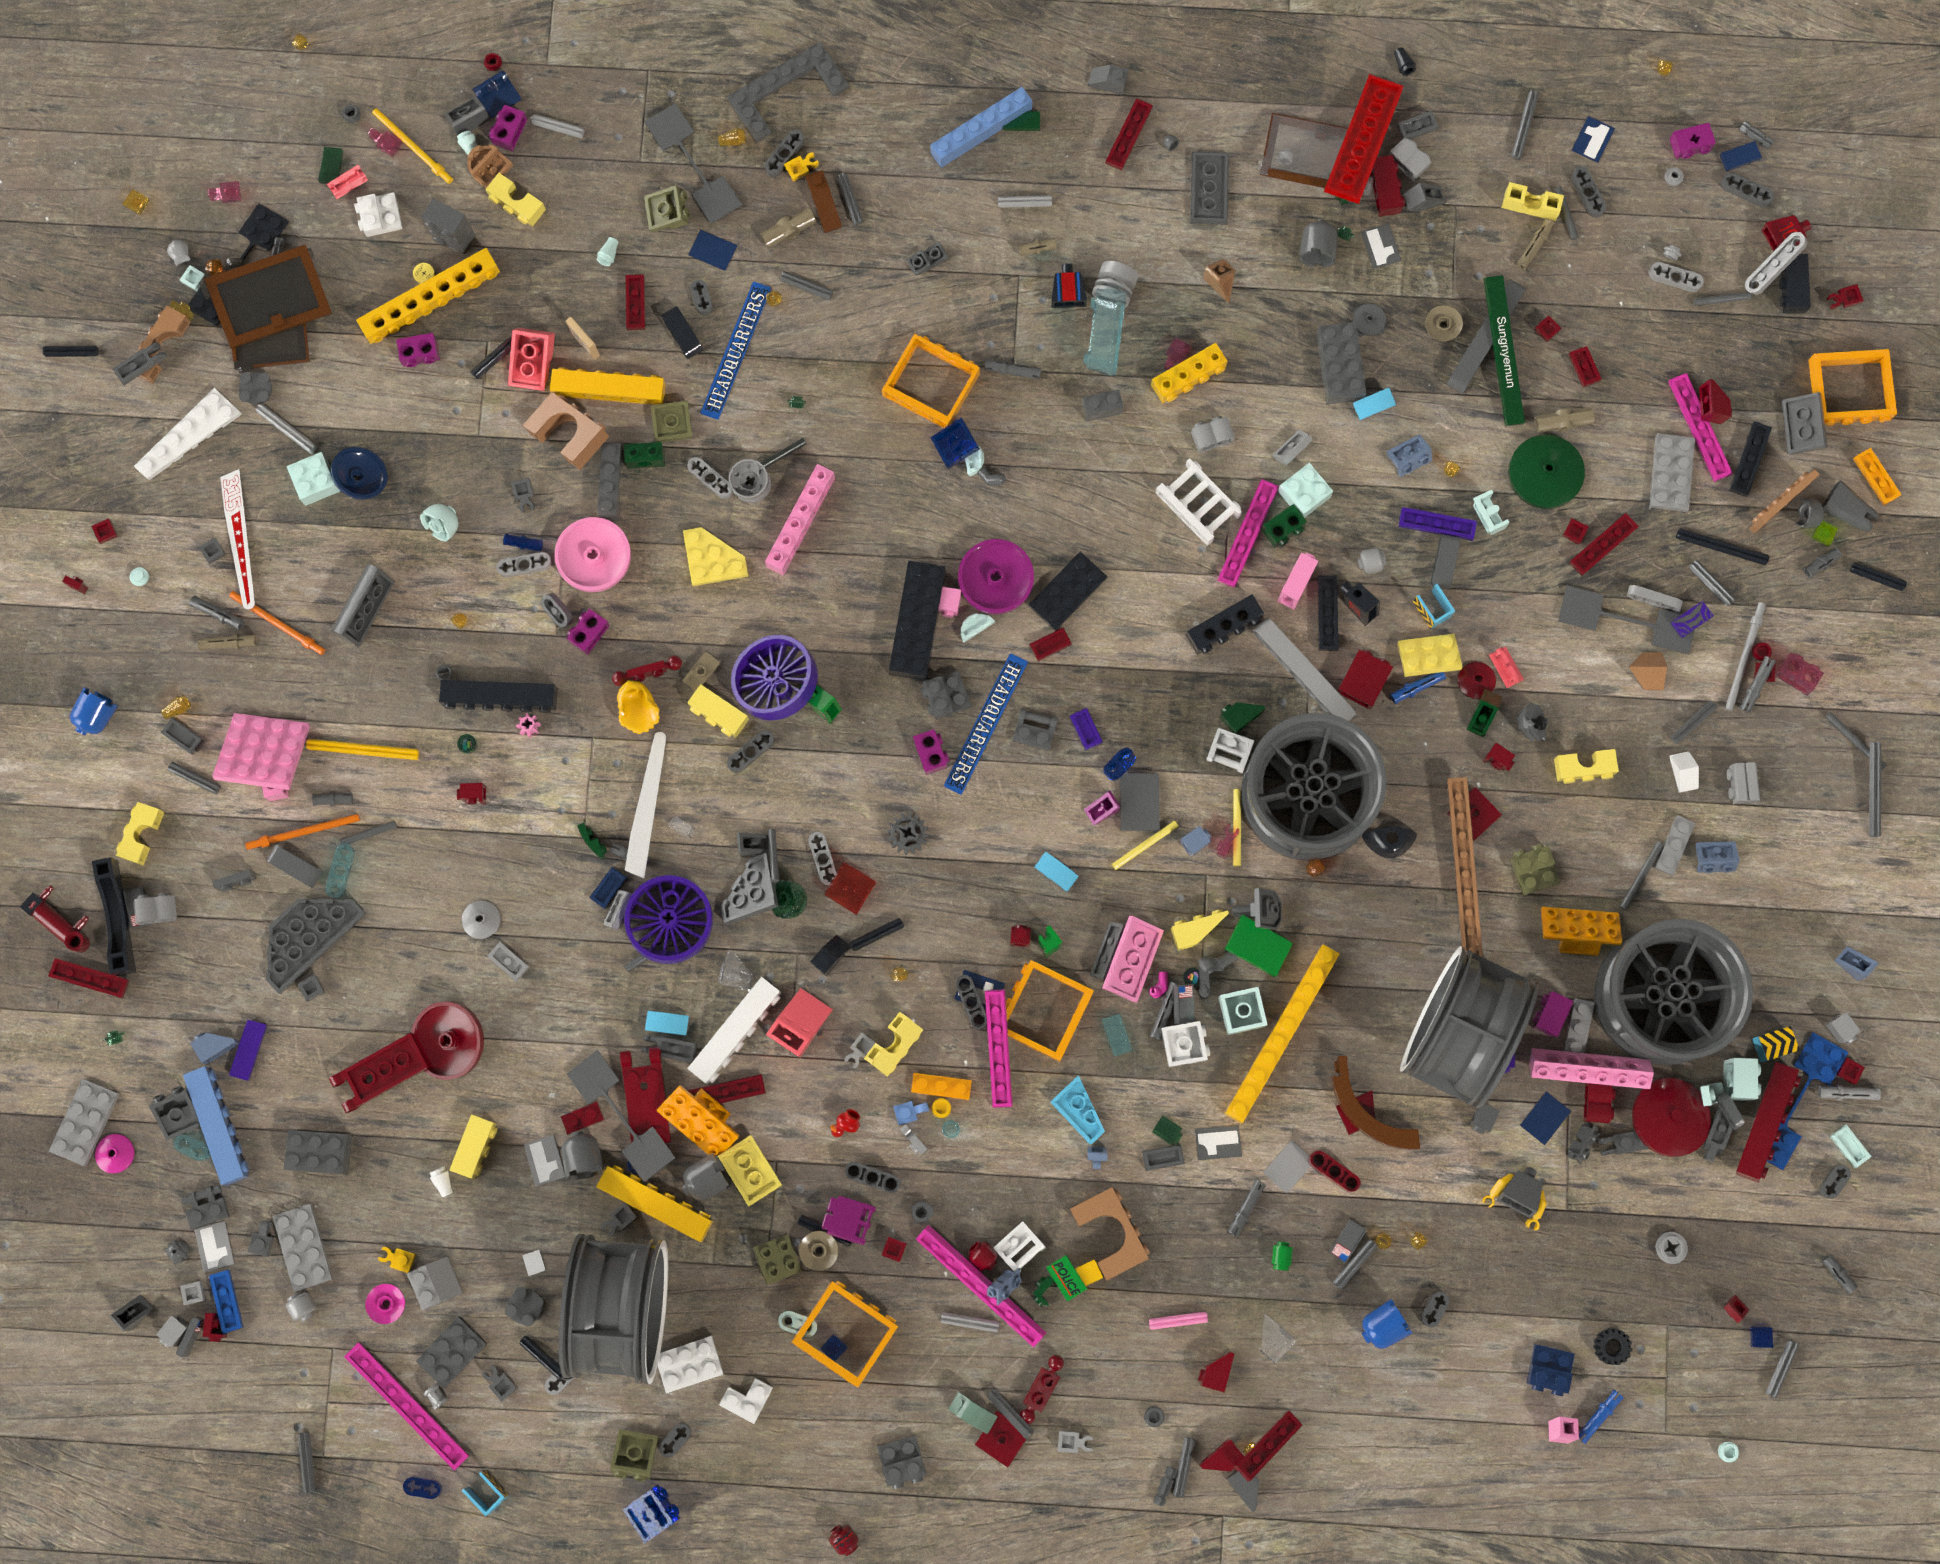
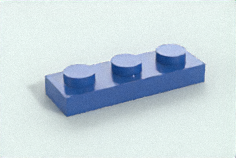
M230 1270L209 1275L222 1334L244 1328Z

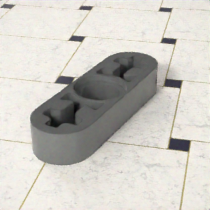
M790 131L765 163V169L769 176H779L785 169L784 164L791 161L803 146L804 137L801 131ZM793 137H794V138L799 137V142H798V141H794V143H793L792 138H793ZM784 149L790 152L787 157H781L779 153ZM777 163V169L771 170L770 165L774 166Z
M1577 167L1572 173L1571 180L1589 215L1594 218L1601 217L1606 210V203L1588 169ZM1578 173L1584 175L1583 181L1580 177L1577 178ZM1590 188L1593 190L1594 194L1592 196H1586L1584 194V189ZM1596 205V207L1600 206L1601 208L1598 211L1597 209L1594 210L1593 207Z
M1727 173L1721 180V187L1724 191L1760 207L1769 206L1774 199V194L1770 189L1735 173ZM1729 179L1733 180L1732 185H1728ZM1749 186L1752 189V193L1746 194L1742 188ZM1763 194L1766 195L1765 201L1762 200Z
M763 730L729 757L727 761L729 770L733 773H740L773 746V734L770 731ZM762 736H770V742L768 744L766 742H763L760 745L763 749L759 750L758 746L754 742L757 741V743L759 744L762 742ZM748 747L756 749V754L753 757L746 755L745 751ZM742 753L744 758L748 761L745 763L744 760H742L739 763V768H732V761H739L741 759V756L739 755Z

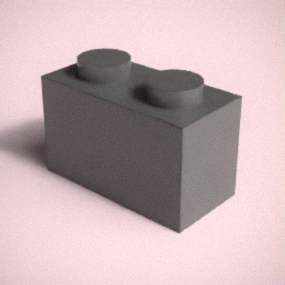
M1120 390L1082 398L1086 422L1123 414Z

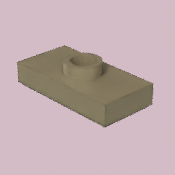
M705 651L682 682L696 691L700 684L705 685L721 663Z

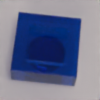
M1750 1327L1751 1347L1773 1348L1772 1327Z
M832 1334L820 1347V1350L835 1362L848 1347Z

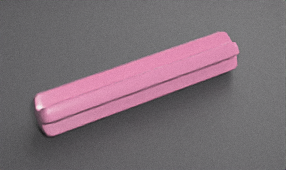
M1206 1312L1152 1318L1149 1319V1327L1153 1330L1208 1322V1316Z

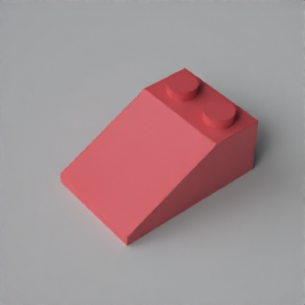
M520 327L512 330L508 386L545 391L553 356L555 333Z

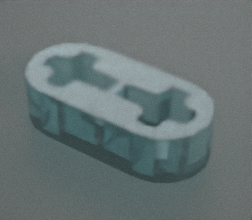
M179 1135L175 1138L174 1148L178 1152L197 1161H205L210 1157L208 1146L205 1143L188 1135ZM186 1139V1143L191 1145L190 1148L182 1147L180 1141ZM203 1148V1152H205V1155H200L198 1157L199 1153L194 1151V1149Z

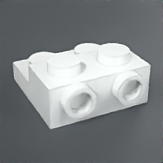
M394 192L380 196L370 194L357 197L358 203H355L354 206L357 215L360 214L361 220H358L360 231H364L367 237L403 229Z
M1200 1021L1161 1028L1169 1067L1208 1060L1207 1056H1210L1208 1044L1205 1045L1204 1042L1206 1030Z

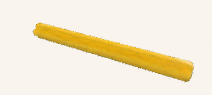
M307 739L306 748L308 750L410 760L419 759V750L316 739Z

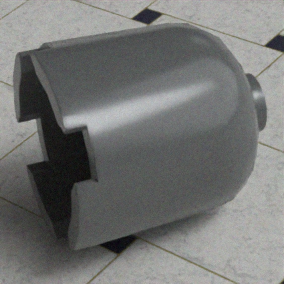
M1317 220L1309 223L1304 228L1299 252L1300 262L1314 267V264H1323V268L1335 264L1338 232L1332 224L1326 220Z
M579 1131L572 1133V1137L563 1142L562 1157L566 1180H569L570 1177H574V1180L591 1178L593 1173L598 1171L599 1174L604 1173L599 1144L594 1136Z
M713 1152L685 1169L682 1189L686 1195L690 1194L693 1199L704 1201L731 1188L732 1183L729 1177L725 1178L722 1172L725 1170V1167Z

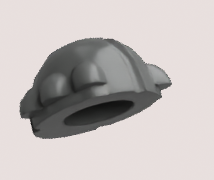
M924 1200L921 1203L917 1201L916 1205H911L914 1223L917 1224L919 1222L921 1225L924 1222L929 1223V1218L934 1213L933 1207L930 1204H926Z
M174 1239L172 1243H168V1248H165V1252L174 1264L182 1263L183 1259L188 1258L189 1245L184 1241Z

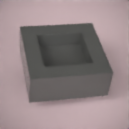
M216 538L199 546L209 564L226 555Z
M313 975L298 983L307 1002L325 993L317 975Z

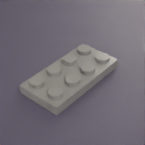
M1656 434L1650 508L1683 512L1689 510L1695 438Z
M82 1079L49 1152L82 1166H87L120 1094Z
M312 1204L272 1216L293 1291L298 1292L333 1280Z

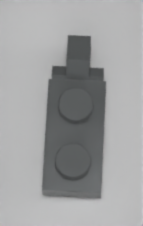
M1720 1106L1716 1111L1708 1137L1703 1148L1707 1149L1703 1159L1708 1162H1713L1716 1154L1721 1155L1722 1151L1725 1150L1733 1130Z

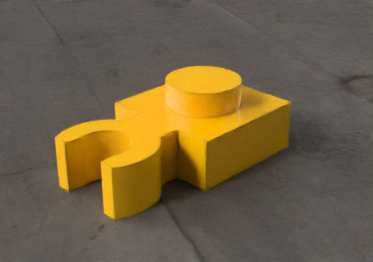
M813 152L807 154L805 159L798 156L784 164L793 182L808 175V168H817L819 166L818 160L810 162V159L815 157Z
M382 1247V1250H385L388 1255L386 1258L378 1257L379 1261H391V1268L406 1273L411 1271L416 1254L396 1248L395 1253H393L389 1247Z

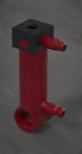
M51 885L45 888L40 895L32 892L20 908L29 916L34 917L63 942L67 949L78 953L85 952L90 946V940L80 930L86 925L89 918L85 915L73 926L53 909L46 901L54 890V887ZM80 938V944L75 947L74 941Z

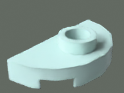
M969 440L961 441L967 472L971 477L982 468L984 453L982 448L976 443Z
M978 613L968 616L963 621L961 627L963 643L994 624L995 620L989 615Z

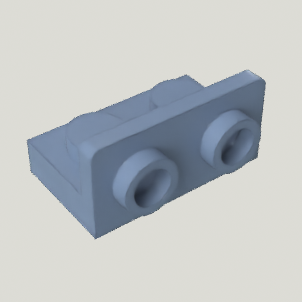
M1420 434L1387 451V456L1397 467L1400 477L1432 461L1431 448Z
M1735 841L1696 843L1698 873H1729L1736 871L1740 860Z

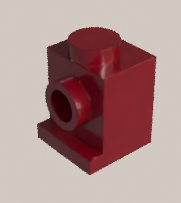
M1496 742L1483 762L1489 761L1491 762L1490 765L1496 770H1507L1509 772L1515 763L1513 758L1516 755Z
M460 783V789H457V800H462L468 805L477 804V801L482 805H486V785L483 783Z
M1026 925L1012 926L1010 946L1030 947L1031 928Z

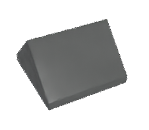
M476 96L444 114L457 136L462 132L471 131L490 120L484 106Z

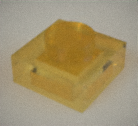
M132 189L122 204L140 216L150 200Z
M171 301L169 307L184 314L191 321L194 314L189 310L190 306L182 301L180 303Z

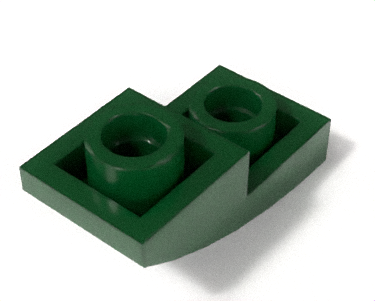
M585 823L577 825L588 847L600 859L605 860L607 849L604 842L601 843L598 838L592 840L591 838H594L592 828L587 827Z

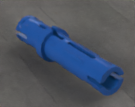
M1444 672L1428 674L1410 684H1404V687L1390 693V698L1394 704H1397L1445 680L1446 676Z
M1613 1390L1604 1403L1601 1402L1599 1404L1600 1408L1579 1431V1440L1586 1434L1582 1439L1584 1444H1587L1588 1440L1609 1415H1613V1410L1624 1399L1622 1395H1619L1616 1400H1613L1618 1394L1616 1390Z

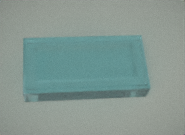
M1117 1014L1102 1019L1113 1056L1116 1057L1133 1051L1121 1015Z

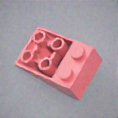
M800 988L766 1035L801 1058L833 1009Z

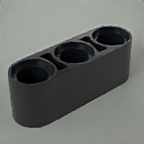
M677 306L661 314L665 325L687 360L704 351Z

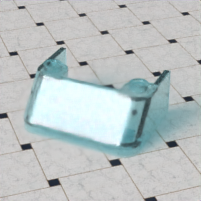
M1097 288L1096 296L1091 298L1090 309H1094L1089 352L1084 354L1083 364L1087 365V369L1108 376H1116L1127 292Z

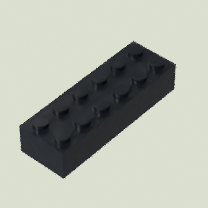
M908 560L889 666L890 675L927 681L939 616L942 587H944L946 566Z

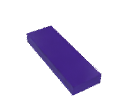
M247 1019L229 1076L246 1081L250 1080L267 1028L266 1024Z

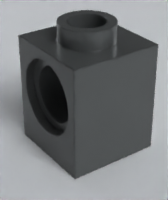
M1484 1104L1480 1109L1475 1110L1469 1125L1473 1126V1130L1480 1134H1484V1132L1489 1133L1500 1111Z

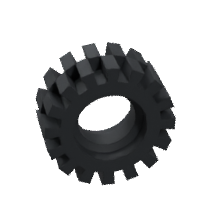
M1608 1328L1597 1334L1598 1337L1594 1339L1595 1345H1593V1349H1595L1596 1352L1594 1353L1599 1357L1600 1361L1609 1365H1621V1363L1627 1361V1358H1630V1351L1632 1352L1633 1350L1631 1348L1632 1341L1629 1340L1630 1337L1624 1331ZM1610 1339H1616L1620 1344V1350L1615 1355L1609 1354L1606 1350V1343Z

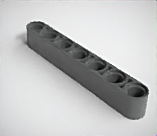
M1511 279L1505 287L1509 317L1526 290V287ZM1489 315L1446 384L1461 394L1464 393L1493 345Z

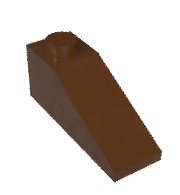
M823 170L806 175V183L824 233L842 228Z

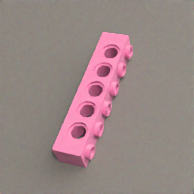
M819 464L816 465L765 560L767 568L784 576L835 480L833 471Z
M1532 1048L1529 1062L1531 1078L1644 1089L1651 1088L1654 1074L1651 1060L1536 1048Z

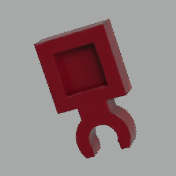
M1858 284L1839 289L1838 294L1833 293L1826 298L1827 300L1833 299L1836 304L1830 306V309H1836L1840 304L1845 309L1861 304L1864 301Z

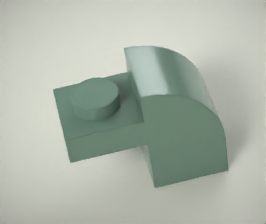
M959 1392L948 1408L957 1417L988 1434L998 1417Z

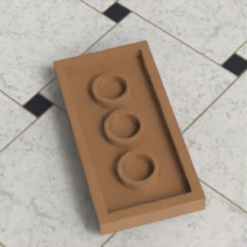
M1815 469L1810 474L1806 471L1752 520L1754 524L1749 529L1755 534L1820 474Z

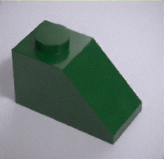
M1485 689L1466 730L1484 737L1500 707L1502 696Z
M1236 702L1234 705L1228 704L1221 710L1220 719L1232 733L1237 734L1260 716L1266 708L1263 705Z

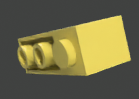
M1222 909L1211 912L1212 915L1204 917V914L1193 917V921L1186 922L1185 920L1175 922V926H1172L1171 931L1177 951L1196 946L1229 912H1223Z

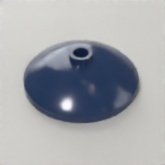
M361 447L346 448L335 456L331 465V476L335 485L349 497L361 500L371 499L379 495L386 486L388 478L386 467L383 461L368 449Z

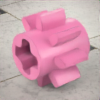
M526 713V717H519L520 724H517L516 727L522 729L520 731L522 736L527 733L528 737L531 738L533 733H539L537 727H540L541 724L535 722L537 720L536 715L531 718ZM528 722L532 724L529 726V729L525 727L528 725Z

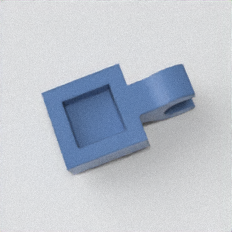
M913 1101L893 1106L899 1126L917 1121L916 1114L929 1111L927 1103L914 1106Z

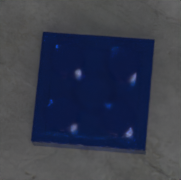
M962 417L930 437L948 469L980 449Z

